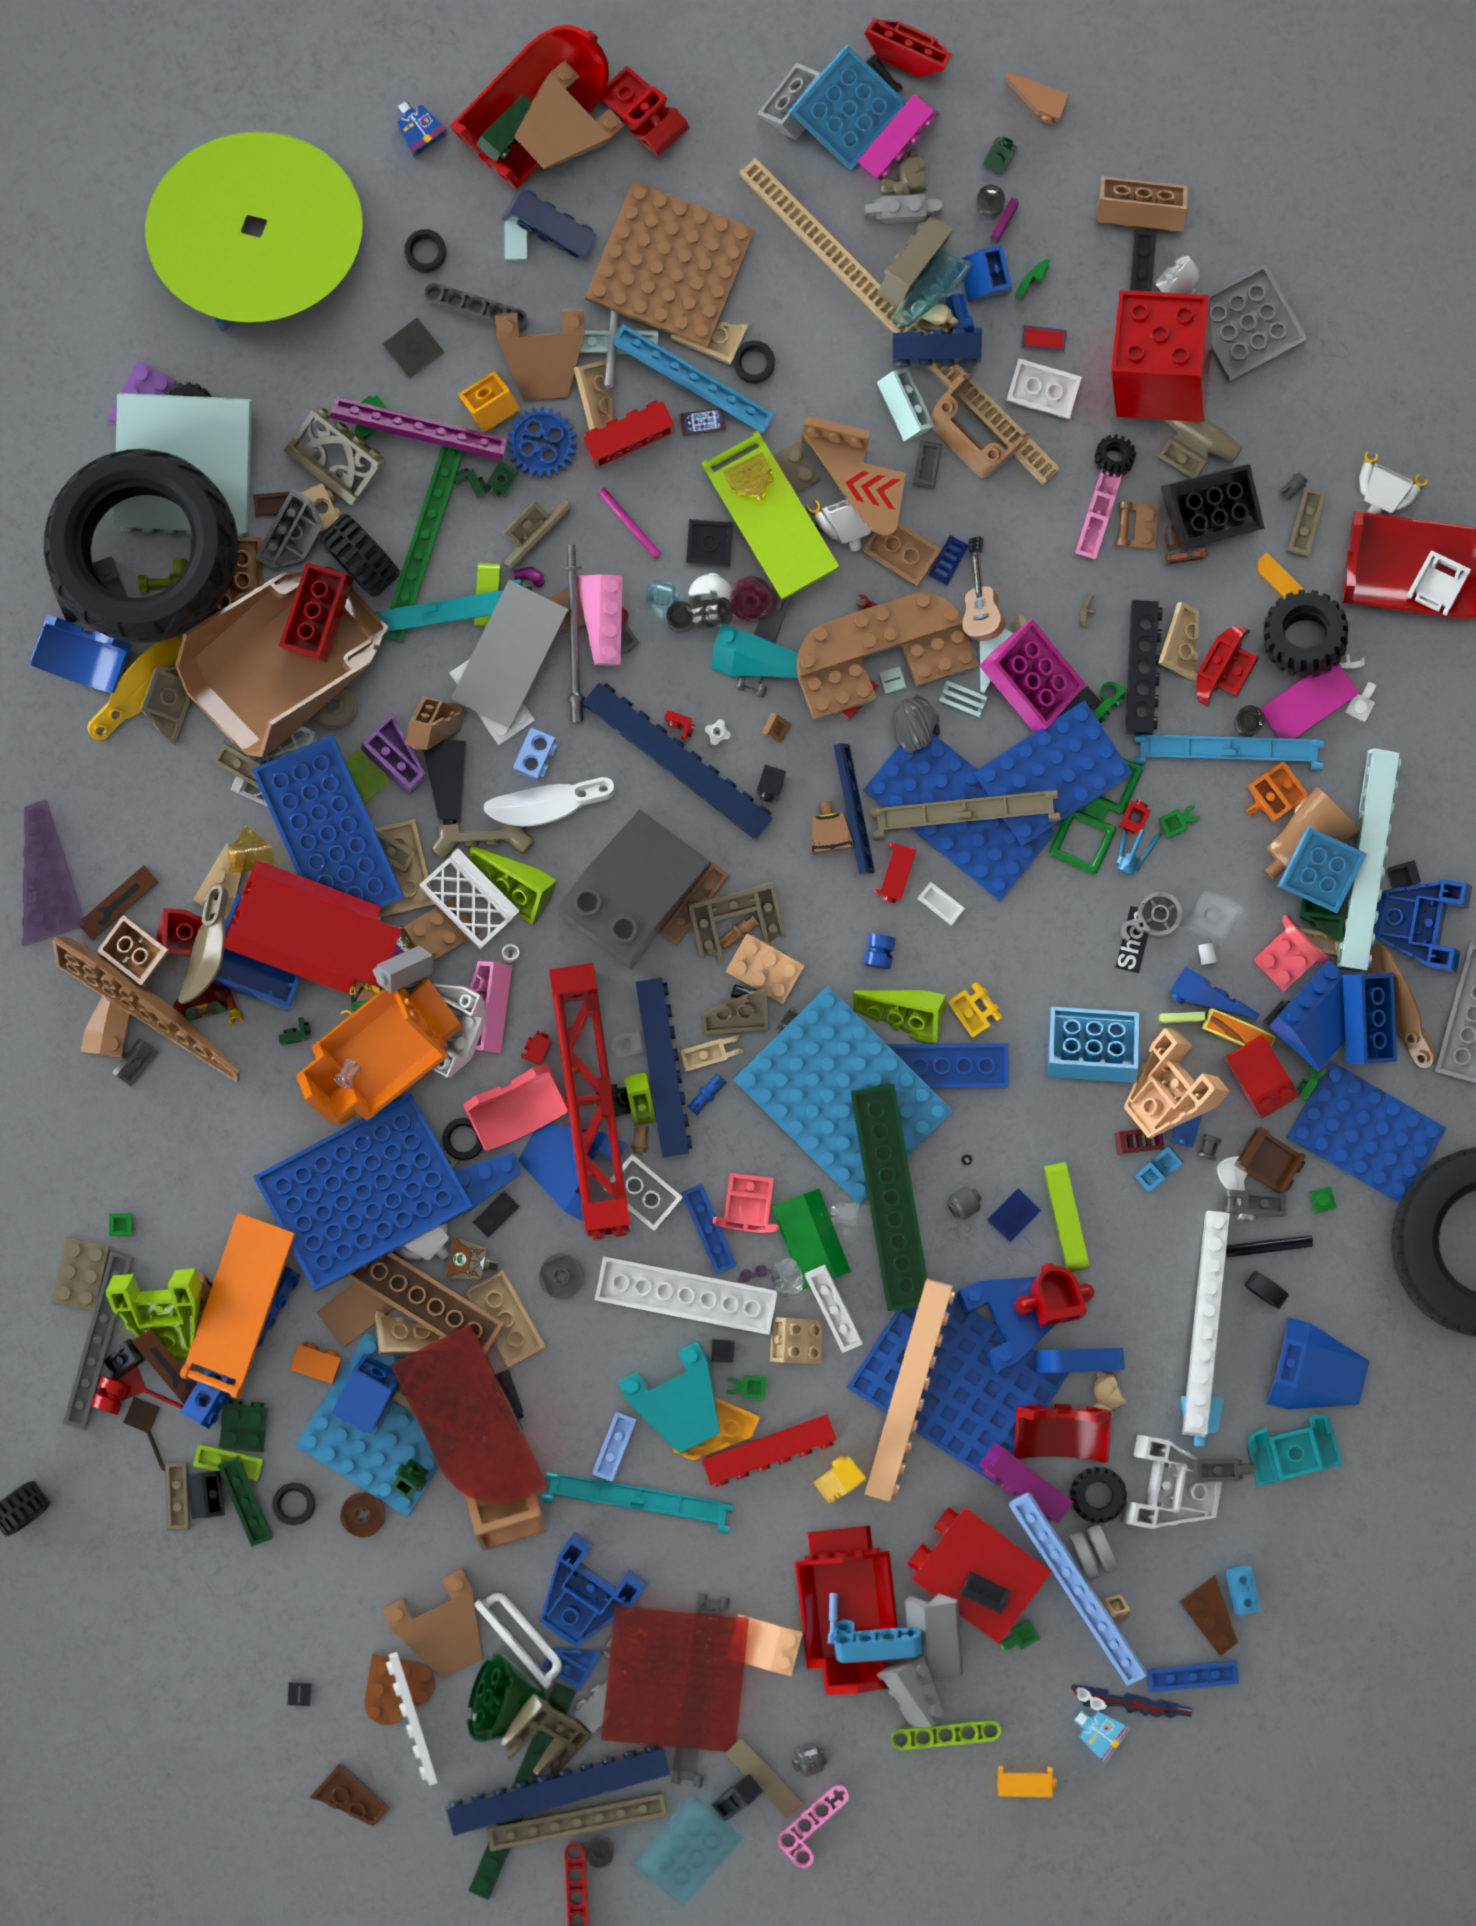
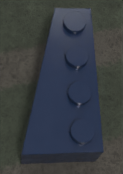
M521 190L513 197L501 220L505 221L511 216H515L518 218L517 225L526 231L535 232L537 239L546 243L554 242L556 249L579 261L586 257L597 237L591 227L585 224H578L574 221L575 218L573 216L558 212L553 204L547 201H540L537 199V195L529 190Z

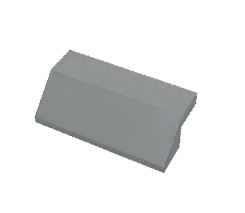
M938 1594L930 1603L910 1596L905 1601L907 1627H915L921 1631L923 1653L921 1655L925 1657L932 1680L960 1676L963 1673L958 1600Z

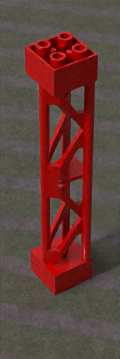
M593 963L549 969L585 1231L587 1237H592V1240L605 1239V1235L614 1234V1237L627 1236V1232H631L632 1228ZM585 1000L572 1027L567 1028L564 1003ZM590 1015H592L601 1078H596L573 1052L578 1037ZM578 1071L598 1094L577 1097L574 1072ZM599 1104L586 1132H582L579 1107ZM604 1119H607L616 1183H611L587 1155ZM593 1175L615 1200L592 1203L588 1176Z

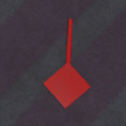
M138 1366L116 1379L129 1385L125 1397L121 1398L120 1401L146 1393L175 1407L183 1408L182 1404L146 1389Z

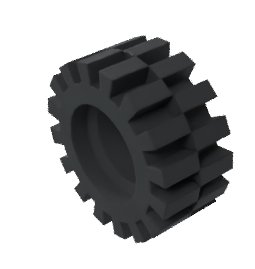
M1114 434L1113 438L1111 435H1108L1106 439H1101V442L1098 444L1094 462L1098 464V470L1103 468L1102 473L1104 475L1106 472H1109V477H1112L1113 474H1116V477H1120L1121 473L1124 476L1127 474V471L1131 470L1136 451H1134V444L1130 446L1131 441L1129 439L1124 441L1125 436H1121V439H1119L1118 434ZM1117 451L1123 455V459L1121 461L1111 460L1107 456V452Z

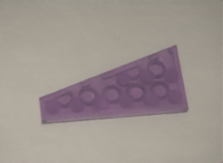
M47 800L24 807L25 848H23L24 912L22 918V946L86 926Z

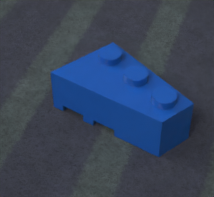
M514 1152L454 1171L473 1208L479 1206L521 1175ZM470 1210V1211L464 1213L463 1215H467V1214L470 1213L472 1210Z

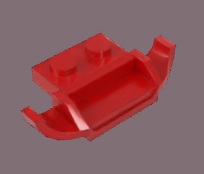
M1235 625L1225 630L1220 636H1217L1197 672L1196 691L1198 702L1209 706L1211 696L1214 690L1217 691L1218 688L1237 697L1239 696L1259 659L1258 656L1241 649V641L1246 634H1249V629Z

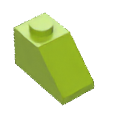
M646 1072L624 1076L634 1125L656 1122Z

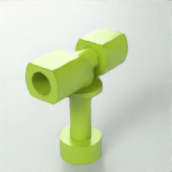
M173 559V573H169V578L149 579L148 574L138 575L139 592H149L150 587H169L183 573L187 566V559Z

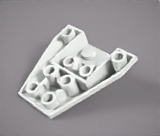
M414 982L410 985H407V991L409 992L410 990H412L420 982ZM433 984L464 1026L446 1041V1050L449 1056L433 1068L438 1073L450 1078L472 1059L487 1021V1014L483 997L467 987Z

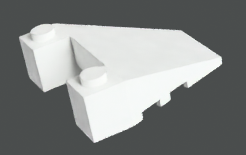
M1137 1434L1133 1456L1153 1460L1145 1504L1127 1501L1123 1509L1121 1523L1154 1529L1161 1526L1216 1518L1223 1482H1194V1459L1198 1458L1174 1445L1169 1440Z

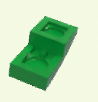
M1043 260L1026 275L1016 290V298L1023 300L1032 281L1040 285L1049 267L1050 260Z

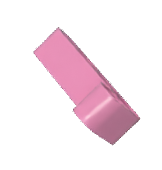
M835 1784L830 1787L779 1834L778 1841L780 1847L798 1867L807 1868L813 1863L814 1859L812 1850L804 1840L848 1801L849 1793L844 1785ZM835 1790L839 1792L843 1790L844 1798L842 1800L837 1798L833 1801V1804L836 1806L832 1808L830 1802L825 1798L828 1796L831 1800L835 1796ZM819 1804H825L829 1810L826 1815L820 1816L816 1813L815 1810ZM803 1819H808L812 1823L811 1828L807 1831L801 1830L799 1827V1822ZM784 1835H793L795 1842L791 1846L783 1844L782 1838ZM801 1851H806L810 1855L809 1860L805 1863L797 1859V1855Z

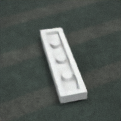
M826 1265L805 1273V1277L842 1353L862 1345L863 1341Z

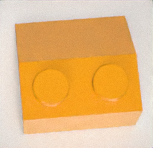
M495 371L458 394L483 433L495 428L497 424L512 417L521 410L510 390Z

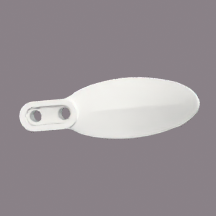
M606 777L580 782L575 785L553 784L539 786L490 799L485 802L484 811L494 820L504 824L528 827L538 826L562 819L584 805L608 800L614 795L615 789L612 780Z

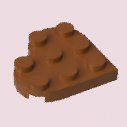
M372 1654L365 1695V1709L368 1717L374 1722L381 1725H393L400 1722L403 1718L399 1704H403L401 1695L396 1696L393 1683L397 1681L394 1674H389L386 1662L390 1661L389 1657ZM399 1659L413 1705L419 1706L426 1703L435 1689V1677L432 1671L420 1662Z

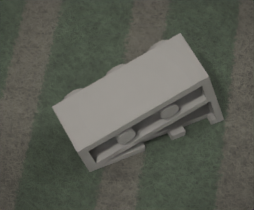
M924 1655L902 1658L877 1674L878 1678L884 1680L889 1689L887 1691L890 1696H894L898 1701V1708L912 1728L932 1727L945 1718Z

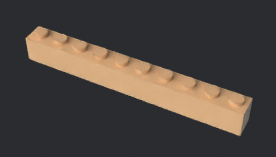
M929 1278L926 1279L865 1495L888 1502L891 1501L892 1497L897 1496L900 1485L896 1484L898 1475L903 1476L906 1463H903L902 1459L904 1454L909 1455L912 1444L911 1441H908L910 1432L915 1433L918 1420L914 1419L916 1411L921 1412L924 1399L920 1397L922 1390H927L931 1378L927 1377L928 1369H933L937 1356H934L933 1352L935 1347H940L943 1335L939 1334L941 1325L946 1326L949 1313L945 1311L947 1304L952 1305L955 1292L951 1291L953 1285Z

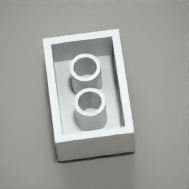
M631 1154L622 1165L629 1211L655 1232L683 1197ZM615 1175L610 1179L611 1183H616Z

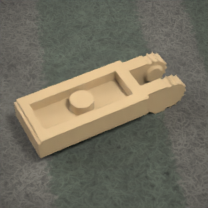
M739 1035L723 1040L720 1038L680 1050L685 1072L744 1054L743 1048L727 1053L724 1048L726 1044L738 1042L740 1040Z

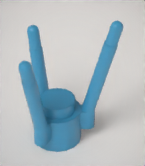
M1141 829L1139 831L1131 853H1126L1125 856L1127 831L1123 830L1119 856L1116 861L1119 864L1117 869L1134 875L1135 870L1139 871L1142 863L1162 834L1158 833L1138 860L1135 854L1144 830Z

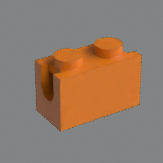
M305 1342L304 1345L298 1344L290 1370L334 1384L342 1362V1358L338 1357L339 1353L326 1349L325 1352L317 1350V1345Z

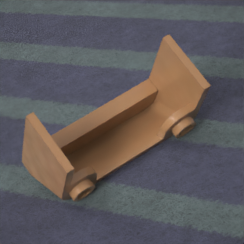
M969 373L961 376L938 400L930 413V417L935 425L932 429L979 477L989 478L1032 435L1029 432L1021 435L1007 450L998 443H991L983 448L954 418L959 410L958 401L954 396L973 377Z

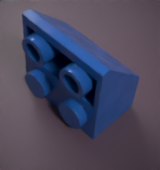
M1002 245L981 249L958 260L968 302L1011 293L1012 283Z

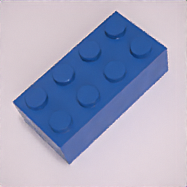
M1394 973L1343 975L1346 1064L1397 1062Z

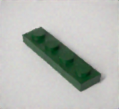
M240 1456L219 1463L217 1466L251 1547L271 1540L273 1535Z

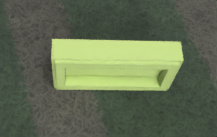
M1205 1012L1159 1014L1160 1024L1193 1023L1205 1020Z

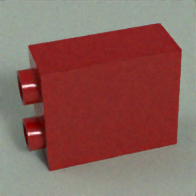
M964 1506L958 1513L948 1507L933 1527L942 1535L934 1547L930 1549L921 1543L906 1564L915 1570L911 1580L934 1597L941 1594L958 1600L959 1615L993 1641L1000 1644L1052 1571ZM970 1571L1011 1591L1001 1614L959 1594Z

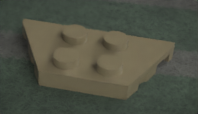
M176 666L154 668L139 709L172 744L176 743L191 698L184 689Z

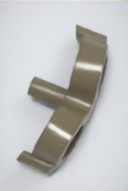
M1093 594L1086 595L1081 608L1080 624L1084 627H1088V624H1086L1087 613L1095 614L1096 610L1088 608L1091 598L1095 596Z

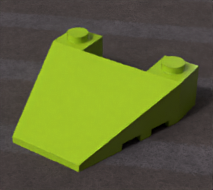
M196 1268L175 1270L167 1290L140 1292L134 1274L113 1276L105 1292L112 1310L125 1321L124 1326L127 1330H131L138 1337L150 1327L176 1359H187L197 1331L202 1285Z

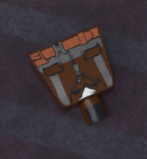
M1168 526L1165 528L1164 565L1205 560L1208 554L1205 544L1183 550L1174 527Z

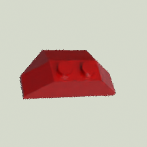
M873 18L865 31V36L878 59L917 77L944 71L952 56L950 51H947L937 38L898 20H879L878 18Z

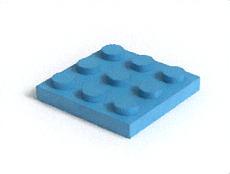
M1307 826L1278 886L1338 913L1367 854Z

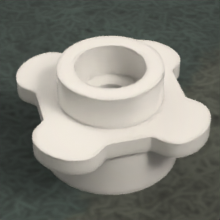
M721 719L717 720L715 724L705 727V733L709 734L712 745H718L724 739L728 740L730 738V732L726 730L725 722Z

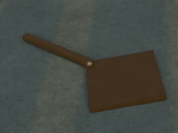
M134 1397L123 1423L147 1433L159 1466L164 1471L165 1466L150 1431L160 1407Z

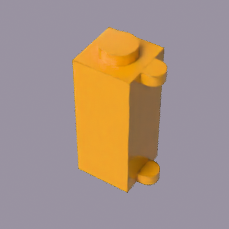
M998 1766V1796L1052 1797V1793L1057 1791V1778H1053L1052 1767H1047V1773L1003 1772V1766Z

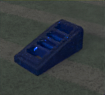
M949 535L928 576L948 586L969 545ZM950 544L961 549V552L959 553L949 548ZM947 552L957 557L956 561L945 556V553ZM941 560L952 565V569L941 564ZM937 568L949 573L946 577L936 572Z

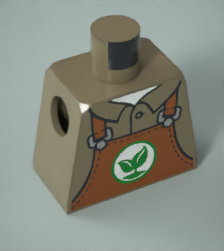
M453 1236L445 1278L483 1279L484 1271L497 1273L499 1260L487 1258L488 1248Z

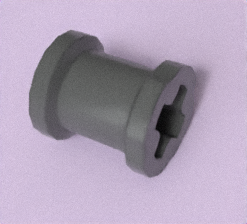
M1203 1134L1202 1138L1204 1140L1200 1152H1197V1156L1216 1161V1150L1222 1140Z

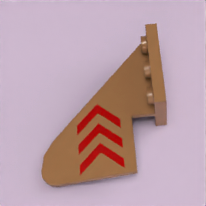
M806 416L801 442L813 448L861 520L873 532L882 536L893 535L898 526L906 473L863 463L867 452L870 431Z

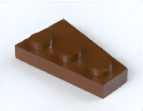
M1215 1575L1179 1601L1219 1656L1238 1643Z
M341 1763L310 1796V1798L316 1801H322L328 1804V1806L344 1811L349 1816L371 1826H374L390 1809Z

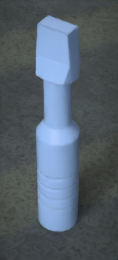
M830 1593L829 1597L830 1633H828V1644H834V1626L838 1618V1593Z

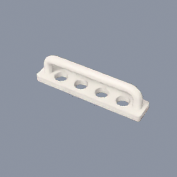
M493 1593L484 1601L479 1599L475 1602L474 1606L544 1688L549 1689L554 1684L552 1680L558 1676L562 1668L561 1660L504 1594ZM495 1602H500L552 1662L553 1668L547 1674L544 1673L489 1608Z

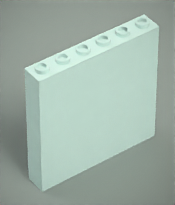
M134 393L117 394L116 452L128 449H150L167 452L188 461L200 469L225 497L235 519L238 537H242L243 533L248 532L252 399ZM143 495L128 498L114 506V527H120V531H133V528H142V532H155V529H164V533L175 534L177 530H186V534L192 535L190 524L184 511L179 505L168 499Z

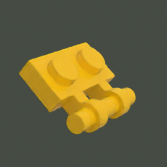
M978 981L971 985L975 994L970 996L966 990H963L947 1002L972 1039L991 1026L986 1019L991 1015L996 1022L1003 1018L999 1012L1000 1008L998 1005L992 1002L987 995L988 991L985 987L982 988ZM978 999L986 1007L984 1012H981L975 1004V1001Z

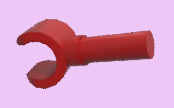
M864 594L858 595L860 598L866 599L864 605L856 603L860 609L879 605L869 601L868 597Z

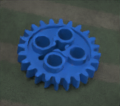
M544 406L541 407L538 413L535 407H533L532 414L525 410L524 418L517 416L519 423H511L514 431H507V434L512 438L506 441L507 444L512 445L507 448V452H514L510 456V460L517 459L515 467L518 468L522 465L523 474L530 470V477H533L535 472H538L540 479L545 472L550 478L551 471L553 470L558 475L559 467L566 470L564 462L572 463L569 454L575 455L576 451L571 447L577 446V442L571 440L576 437V433L570 432L574 428L573 424L566 426L568 418L565 417L561 420L560 411L553 415V408H550L548 413H546ZM533 424L540 426V431L536 434L528 431L529 427ZM552 431H559L561 437L558 440H552L549 437ZM523 436H528L531 439L537 441H541L542 438H545V443L550 445H558L560 446V449H555L554 447L549 446L547 444H543L542 447H539L538 442L532 440H525L523 439ZM525 445L534 447V451L529 455L524 454L522 449ZM545 452H553L555 454L554 459L551 461L544 460L543 455Z

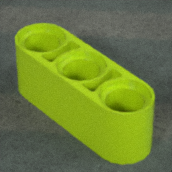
M478 563L476 595L500 590L501 564ZM491 615L474 618V626H486Z

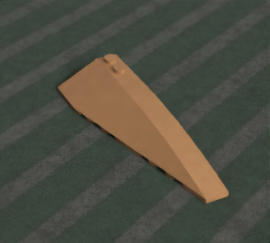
M69 937L53 938L56 967L236 1083L239 1082V1070L207 1037L163 999L106 961V958L99 952L94 953L89 950L84 942L80 940L75 941Z

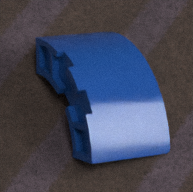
M47 615L33 651L30 665L67 680L101 691L114 693L132 644L105 636L96 631L94 633L88 630L83 632L84 627Z

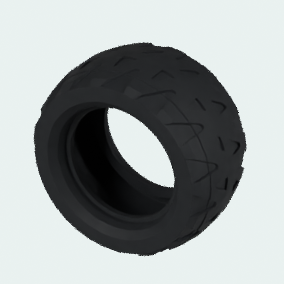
M128 449L107 454L88 463L78 470L60 490L51 506L45 526V565L57 595L80 621L95 631L120 641L137 643L160 642L182 635L203 622L221 603L236 571L238 532L235 519L225 497L200 469L188 461L167 452L150 449ZM151 495L168 499L181 507L191 528L192 549L183 573L168 588L146 597H126L107 590L96 575L91 557L93 535L102 517L116 504L128 498Z

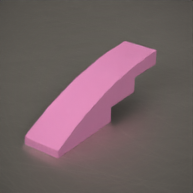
M1103 469L1100 471L1075 551L1076 554L1095 560L1122 475L1116 477V474L1109 477V472H1106L1104 475L1102 473Z

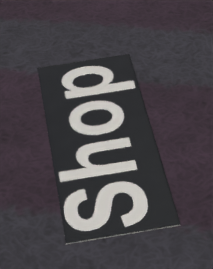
M1130 906L1127 921H1137V907ZM1130 926L1126 929L1130 939L1125 941L1122 938L1115 968L1139 974L1148 934L1137 932L1134 927Z

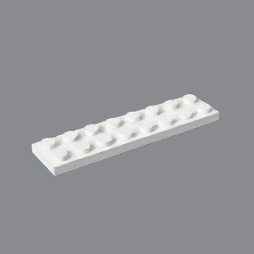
M603 1256L595 1300L769 1335L778 1291Z

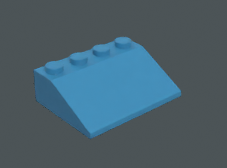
M1051 1007L1047 1077L1136 1083L1138 1072L1139 1012Z

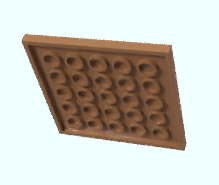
M632 181L585 300L707 348L755 228Z

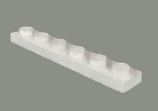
M398 1653L389 1654L390 1661L386 1662L389 1674H394L397 1681L393 1683L396 1696L401 1695L403 1704H399L403 1717L408 1716L410 1724L406 1725L409 1738L414 1737L416 1746H413L416 1760L421 1758L423 1764L422 1767H419L422 1780L427 1779L429 1786L438 1783Z

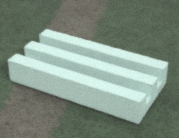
M946 681L938 702L979 718L988 697ZM948 688H952L954 690H957L959 692H962L964 694H967L982 701L981 703H978L976 701H973L971 699L948 691ZM948 695L962 702L975 706L978 708V710L975 711L960 704H957L955 702H952L950 700L945 699V696Z

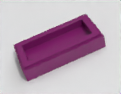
M1011 197L991 234L990 240L999 243L1018 208L1019 200Z

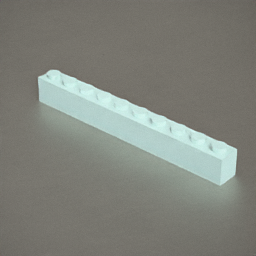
M1373 748L1368 750L1357 820V828L1360 833L1355 836L1354 848L1365 852L1367 855L1346 896L1343 939L1339 943L1336 967L1363 972L1367 971L1372 962L1370 948L1375 941L1373 928L1378 920L1376 907L1382 895V890L1379 887L1380 881L1383 880L1385 875L1383 861L1388 854L1386 840L1391 833L1389 820L1395 808V804L1392 802L1393 794L1396 793L1398 788V781H1395L1396 773L1399 772L1401 767V759H1399V753Z

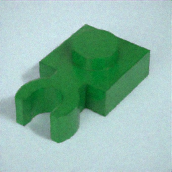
M1194 805L1187 807L1183 814L1177 809L1158 819L1168 839L1187 830V822L1195 823L1200 819V816L1195 818L1189 816V811L1195 809Z
M744 1375L743 1382L734 1377L728 1378V1381L736 1383V1388L734 1390H727V1393L736 1394L738 1391H743L742 1398L765 1399L766 1377Z

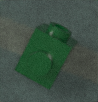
M998 137L994 141L983 164L1003 174L1017 146L1007 137Z
M465 468L456 473L457 476L454 477L456 485L469 480L477 499L486 496L484 489L487 486L482 476L477 477L474 469L469 470Z

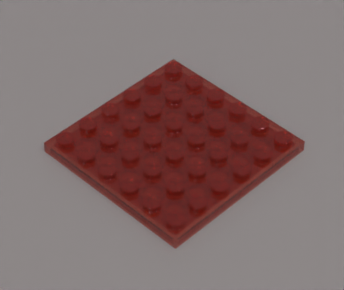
M615 1605L601 1740L727 1752L736 1743L749 1618Z

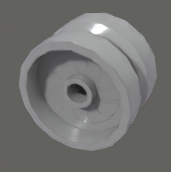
M1099 1524L1088 1527L1089 1543L1080 1531L1069 1536L1074 1548L1075 1557L1089 1581L1100 1577L1097 1562H1100L1103 1570L1107 1573L1118 1569L1115 1558Z

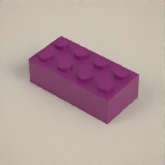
M994 1443L979 1463L984 1468L983 1474L996 1483L1001 1481L999 1486L1014 1497L1016 1494L1020 1497L1030 1492L1049 1523L1052 1520L1058 1524L1074 1503L996 1443Z

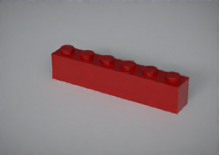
M828 1414L702 1459V1463L710 1485L715 1484L717 1488L728 1484V1479L736 1476L737 1480L750 1476L749 1471L757 1469L758 1473L770 1469V1464L776 1461L781 1465L792 1461L791 1456L799 1454L800 1457L813 1453L812 1448L820 1446L822 1450L834 1445L833 1441L837 1439Z

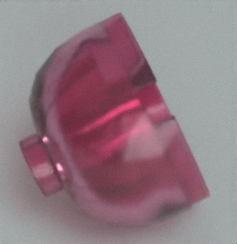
M756 576L740 578L733 584L730 591L729 602L731 601V611L738 618L745 621L764 618L773 606V594L769 584Z

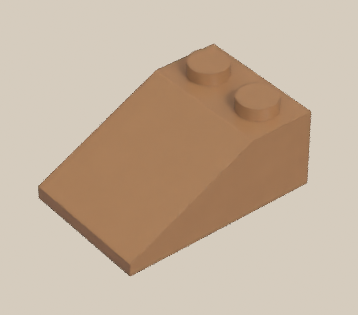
M124 915L97 950L143 987L169 953V950L150 933Z

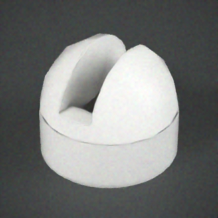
M508 944L503 947L502 958L506 963H514L518 960L519 949L516 945ZM509 950L513 951L512 958H508Z

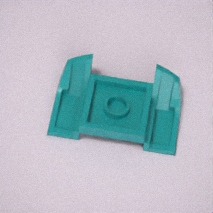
M1310 1415V1427L1268 1437L1267 1427L1250 1435L1247 1440L1251 1465H1255L1254 1478L1257 1487L1343 1465L1330 1418L1324 1415Z

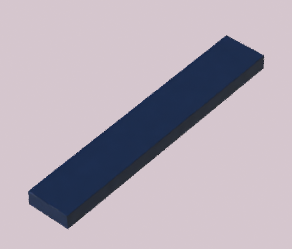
M845 743L835 744L834 750L859 874H872L875 870L850 745Z

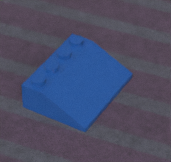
M1329 959L1268 1026L1317 1071L1324 1066L1345 1041L1343 975L1345 974Z

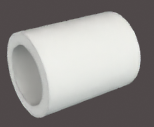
M1213 943L1198 946L1201 965L1217 963Z

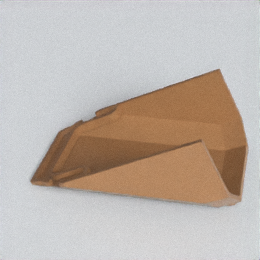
M282 572L184 633L175 665L187 695L243 754L263 757L279 747L370 665L389 626L352 588L350 589L326 663L288 652L279 647L303 572Z

